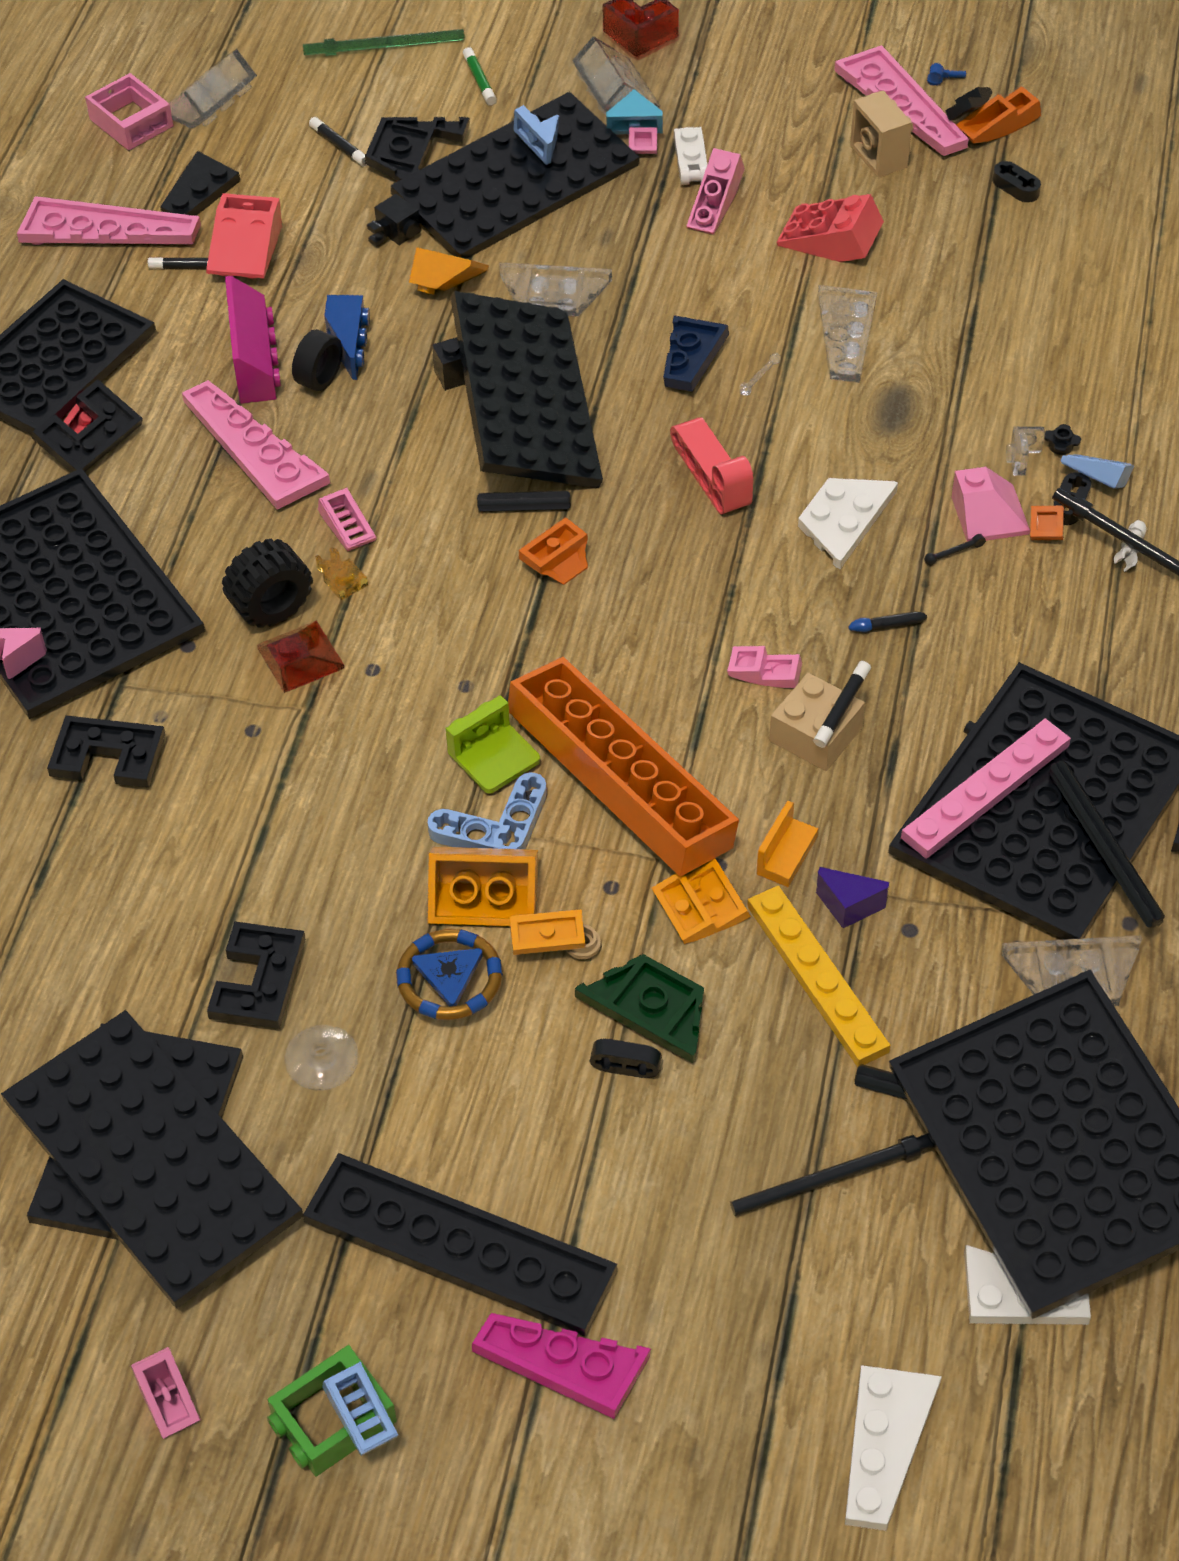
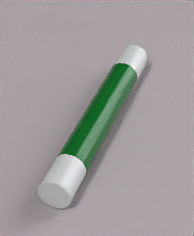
M467 47L463 50L465 60L486 103L494 105L497 98L473 49Z

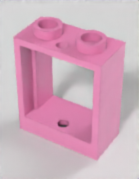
M131 73L85 97L90 120L128 151L173 127L170 104ZM131 102H134L143 109L122 121L111 114Z

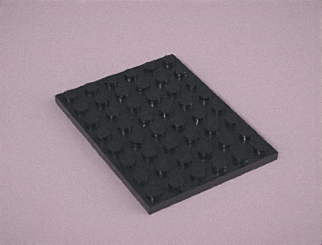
M82 468L0 506V628H41L46 646V655L11 679L7 678L3 661L0 660V679L29 719L205 632L204 623Z
M1019 662L889 844L888 853L1078 946L1118 885V881L1050 776V766L1061 760L1067 762L1132 863L1179 789V735ZM1045 718L1071 738L1067 749L929 858L925 859L901 839L902 830Z
M1091 969L889 1060L892 1073L1032 1319L1179 1251V1107Z

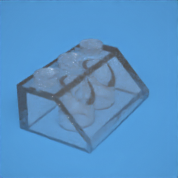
M593 36L572 60L578 70L577 76L588 85L587 92L598 101L597 108L604 115L633 89L660 108L659 103L631 60Z
M237 49L213 65L169 102L172 120L192 129L201 123L206 127L218 117L215 111L220 108L223 112L235 102L232 98L235 94L241 97L252 88L250 82L257 75Z

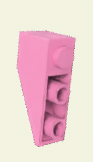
M713 148L686 226L687 228L715 234L737 193L745 170L740 154Z

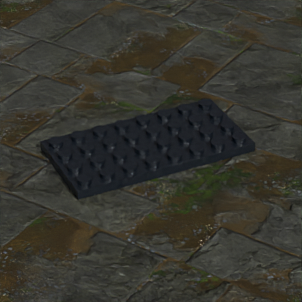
M569 91L531 111L532 114L538 117L540 122L559 115L558 135L551 163L546 165L513 131L514 121L392 184L391 194L399 195L419 209L420 223L453 256L467 259L639 165L640 157Z
M454 291L451 305L480 471L599 488L603 477L567 310Z
M126 1010L1 1093L3 1101L176 1309L304 1217L301 1207Z

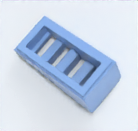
M1078 454L1063 455L1060 460L1062 464L1113 489L1125 487L1134 468V465L1130 463Z
M361 1362L323 1381L322 1387L332 1407L361 1456L398 1437V1433ZM357 1383L360 1389L342 1398L339 1391ZM365 1397L367 1403L349 1412L346 1405ZM370 1410L374 1412L375 1417L356 1426L353 1419ZM381 1424L382 1432L366 1440L363 1439L362 1432Z

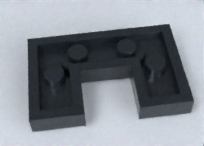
M97 379L76 396L75 402L94 419L93 422L77 434L54 414L33 431L32 439L70 472L80 468L86 472L142 425L143 418Z
M65 715L47 767L49 776L83 780L91 754L117 756L119 760L114 773L115 784L149 788L166 735L164 726Z
M235 921L226 947L227 959L258 963L252 985L216 981L207 1009L208 1018L280 1029L306 939L304 931Z

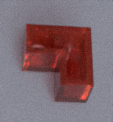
M610 0L603 4V31L632 55L638 57L679 36V9L668 0H653L643 6H639L633 0Z

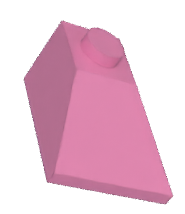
M987 467L955 471L951 498L967 542L972 540L977 534H982L986 540L1029 535L1030 529L1012 483Z

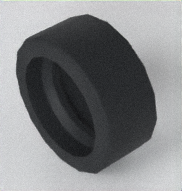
M318 329L307 333L299 343L292 362L294 381L315 391L326 389L332 383L340 368L343 354L341 340Z

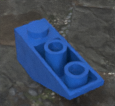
M327 295L324 314L326 333L336 336L341 340L343 347L341 361L352 380H357L359 367H364V349H361V346L366 347L367 329L364 326H369L370 323L369 308H364L363 295Z

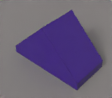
M819 867L816 893L842 928L848 927L886 908L889 882Z

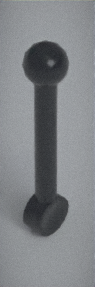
M977 534L968 542L936 554L928 553L924 558L925 563L934 565L938 559L972 546L981 547L986 539L982 534Z

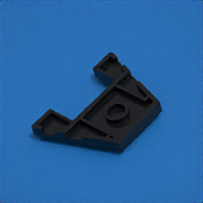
M381 117L366 152L365 164L399 181L422 168L434 137L463 143L469 128L470 118L459 117V121H445V117H435L433 121H418V117Z

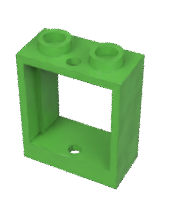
M349 1344L267 1399L271 1412L267 1420L271 1428L279 1438L286 1435L292 1444L289 1447V1451L301 1469L308 1466L315 1477L357 1449L345 1427L314 1447L289 1412L321 1390L324 1380L361 1362L392 1424L397 1422L394 1404ZM357 1383L351 1385L354 1391L360 1389ZM365 1397L360 1398L363 1404L367 1403ZM370 1410L359 1416L354 1422L357 1426L375 1417V1414ZM378 1424L362 1432L361 1435L366 1440L382 1432L383 1428L381 1424Z

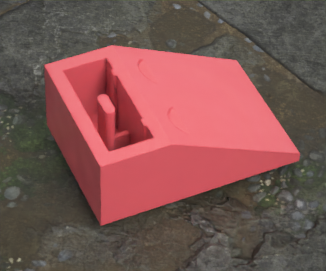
M222 194L215 215L206 269L207 274L240 276L251 279L265 278L282 229L280 198Z
M871 194L852 195L848 198L837 200L827 199L814 204L804 203L795 207L776 243L780 247L838 262L866 258L884 221Z

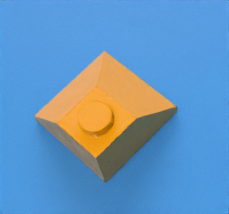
M416 247L409 282L418 284L417 291L434 294L435 289L446 291L488 271L489 265Z

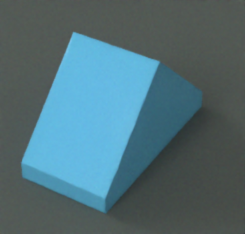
M635 89L606 112L607 128L615 134H629V127H657V134L663 133V111Z

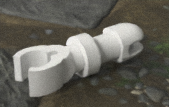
M1136 520L1129 526L1128 530L1144 538L1147 527L1141 520ZM1122 542V549L1114 556V563L1124 559L1126 567L1123 570L1125 572L1137 564V553L1139 551Z

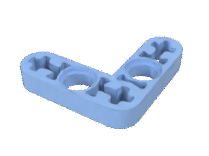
M529 772L521 775L513 787L499 822L449 809L436 810L428 817L429 836L434 842L450 847L526 849L546 800V781L537 773ZM531 787H536L537 789H533L530 794V801L526 800V791H529ZM517 811H524L530 815L524 821H516L511 818L512 814ZM444 823L449 824V826H445L443 830L438 829V827H442ZM475 829L486 833L483 838L478 840L468 838L467 834ZM511 831L514 832L515 842H511L509 846H505L504 844H507L509 842V839L511 837Z

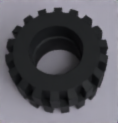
M265 539L262 543L258 541L253 543L251 547L244 548L239 556H235L232 559V564L224 572L226 576L222 578L224 586L222 590L226 598L249 625H256L258 628H264L266 625L269 627L275 626L278 622H284L289 616L298 612V608L307 601L306 596L311 593L312 588L310 586L313 584L312 573L287 543L279 539L275 541L273 539Z

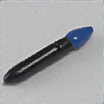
M908 612L871 619L859 618L851 622L848 628L851 631L868 633L871 630L919 624L927 619V615L923 612Z

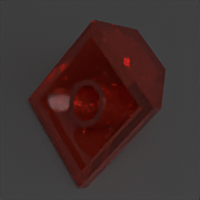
M317 620L257 644L259 652L284 693L345 669L342 660Z

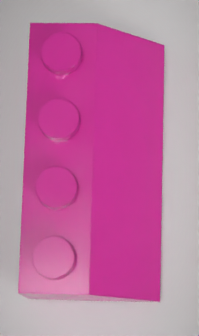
M225 276L232 356L240 404L277 400L275 387H280L281 381L279 368L273 369V366H279L277 348H271V345H276L274 327H269V325H274L272 307H266L265 296L232 276Z

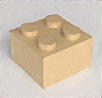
M884 90L855 99L853 102L850 146L878 178L908 168V158L911 153L910 138L913 131L910 117L901 111L897 103Z
M807 673L772 713L769 741L827 771L863 728L865 702L854 697L827 745L821 748L813 742V739L842 690Z

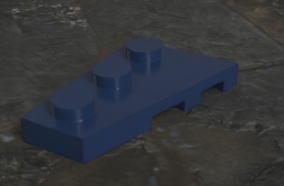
M674 315L673 332L670 334V350L667 353L663 376L665 387L693 392L729 335L728 325Z

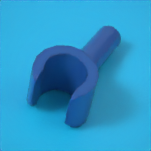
M934 63L930 67L927 81L930 85L936 86L942 83L943 78H965L966 71L944 70L941 64Z

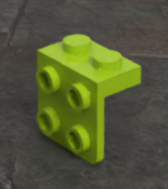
M501 695L489 702H484L476 710L463 718L456 719L450 726L445 728L448 754L486 793L497 791L540 763L539 753L510 725L509 703Z

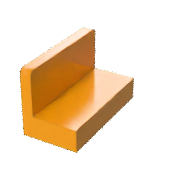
M790 801L786 802L759 847L757 859V875L786 887L790 886L818 837L819 828L794 819V803Z
M582 909L510 916L513 955L585 948Z

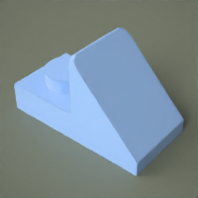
M524 105L515 109L513 131L546 165L551 163L558 135L559 115L540 122L538 117L532 114Z

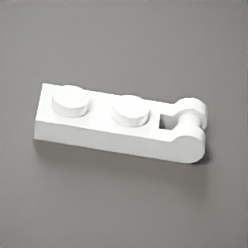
M702 127L674 129L680 185H689L690 182L700 181L701 184L707 168Z

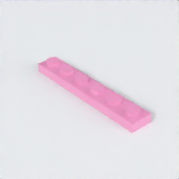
M1045 718L902 830L901 839L925 859L929 858L1067 749L1071 738Z

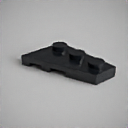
M197 151L161 204V212L197 216L220 198L223 193H226L240 182L239 172Z

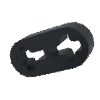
M1002 161L994 166L992 181L998 188L1022 202H1033L1039 198L1041 182L1036 176L1009 161Z
M1070 473L1065 476L1060 488L1079 500L1083 498L1088 501L1091 480L1082 473ZM1075 487H1079L1076 493L1071 492ZM1054 500L1053 506H1063ZM1064 506V525L1077 523L1079 519L1072 515L1073 511L1070 509L1065 511L1066 507Z
M598 1039L593 1043L589 1061L594 1068L600 1071L639 1078H653L659 1073L662 1055L658 1049L652 1046L613 1039Z

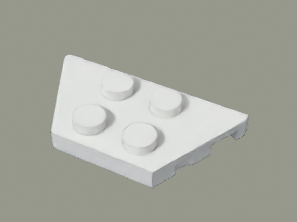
M828 478L799 516L798 527L806 536L813 539L814 544L820 551L826 550L833 558V565L841 569L896 494L898 483L895 481Z

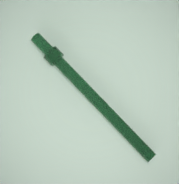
M464 29L341 41H335L332 38L324 39V42L302 44L304 55L325 53V56L336 55V52L459 41L465 40Z

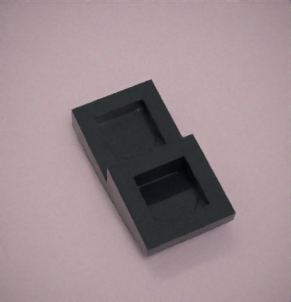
M976 87L955 100L956 104L945 110L949 121L959 119L984 105L992 95L991 87Z

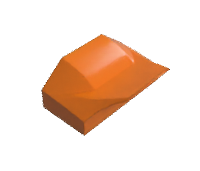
M565 517L519 550V559L538 573L548 575L565 585L588 568L585 552L588 534Z

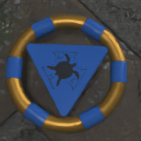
M463 929L437 930L418 938L404 951L396 971L397 988L406 1003L419 1012V1014L440 1020H455L468 1017L486 1007L497 994L503 976L501 960L492 945L479 935ZM444 942H457L475 948L420 955L435 944ZM482 957H484L487 961L488 982L481 993L464 1004L457 1005ZM412 964L449 1007L423 1000L416 994L412 988L410 969Z

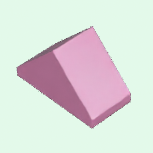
M169 1347L131 1365L139 1390L163 1439L200 1421Z

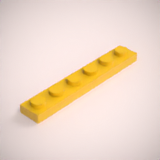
M779 885L749 898L747 903L748 909L857 1067L861 1064L865 1065L890 1053L891 1045Z

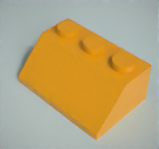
M432 847L429 852L428 924L510 926V916L535 914L538 885V850Z

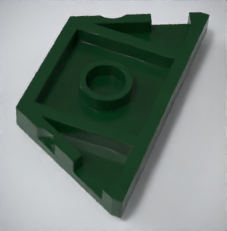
M642 954L629 960L622 967H615L604 972L602 979L588 986L583 982L575 988V997L689 1062L694 1063L696 1060L704 998V987Z

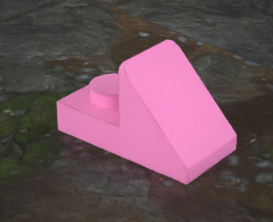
M0 628V660L3 661L8 679L13 678L46 655V646L41 628Z

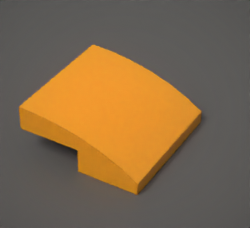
M716 858L686 876L680 877L675 873L652 887L653 892L684 944L700 940L735 926L751 917Z

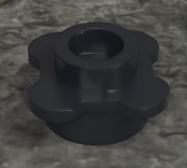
M1061 424L1055 430H1048L1044 433V440L1049 441V449L1058 455L1069 454L1074 446H1079L1081 443V437L1075 435L1071 427L1066 424Z

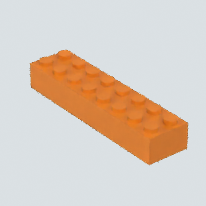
M561 657L510 682L509 713L677 875L681 877L733 849L739 819L567 659Z

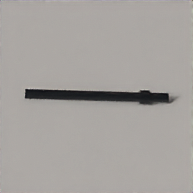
M1061 488L1056 490L1052 499L1072 510V515L1082 521L1085 519L1179 576V560L1093 509L1094 505L1083 498L1079 500Z
M928 1134L919 1137L910 1135L898 1139V1144L731 1201V1209L734 1216H738L902 1158L908 1161L920 1157L922 1151L934 1148V1145Z

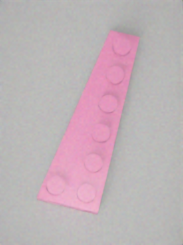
M882 45L835 61V72L867 96L884 90L897 103L901 111L910 117L913 124L912 132L941 155L946 156L968 148L969 138L952 120L949 121L948 116Z
M35 196L17 232L19 242L31 243L33 245H41L43 243L193 244L201 222L200 216Z
M209 380L182 392L184 403L277 510L330 484L329 474L304 454L300 456L292 449V445L285 439L280 440L273 435L271 428L255 421L249 411L236 404L235 400Z

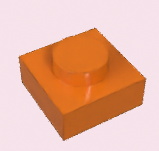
M1031 506V540H1063L1064 506Z

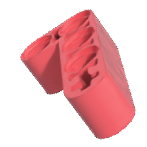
M702 417L671 427L670 434L675 449L719 514L723 515L752 504L753 472L745 456L742 455L731 459Z

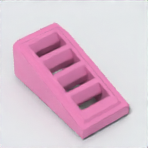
M348 488L319 498V513L347 552L376 540L374 532ZM341 508H344V509H345L344 511L339 512V513H337V514H335V512H334V511L339 510V509H341ZM347 516L351 517V519H348L346 521H339L340 519L345 518ZM353 524H356L358 526L348 531H345L344 529ZM357 533H363V536H360L353 540H350L349 538L350 536L355 535Z

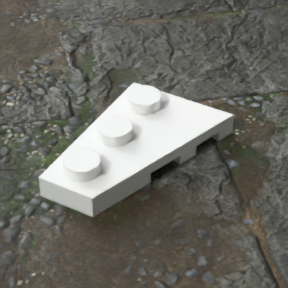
M965 1245L964 1257L969 1323L1089 1325L1091 1315L1088 1293L1032 1319L996 1254Z

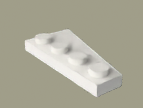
M861 1365L845 1525L887 1530L942 1376Z

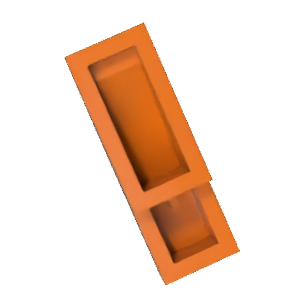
M1021 86L1006 98L1000 94L996 95L957 123L956 126L973 144L999 139L1041 117L1040 100Z

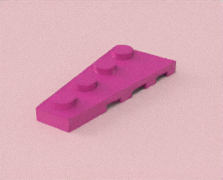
M495 1313L489 1315L472 1342V1352L615 1419L650 1358L651 1348L637 1345L636 1349L618 1346V1341L601 1337L600 1341L578 1337V1332L562 1329L561 1332L542 1329L539 1323Z

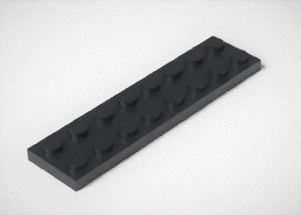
M340 1153L337 1154L303 1214L304 1223L567 1330L578 1332L582 1336H586L617 1273V1263Z

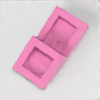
M629 127V147L636 154H657V127Z
M733 646L727 672L730 677L753 684L779 688H795L799 681L802 660L800 654L767 655L765 646Z

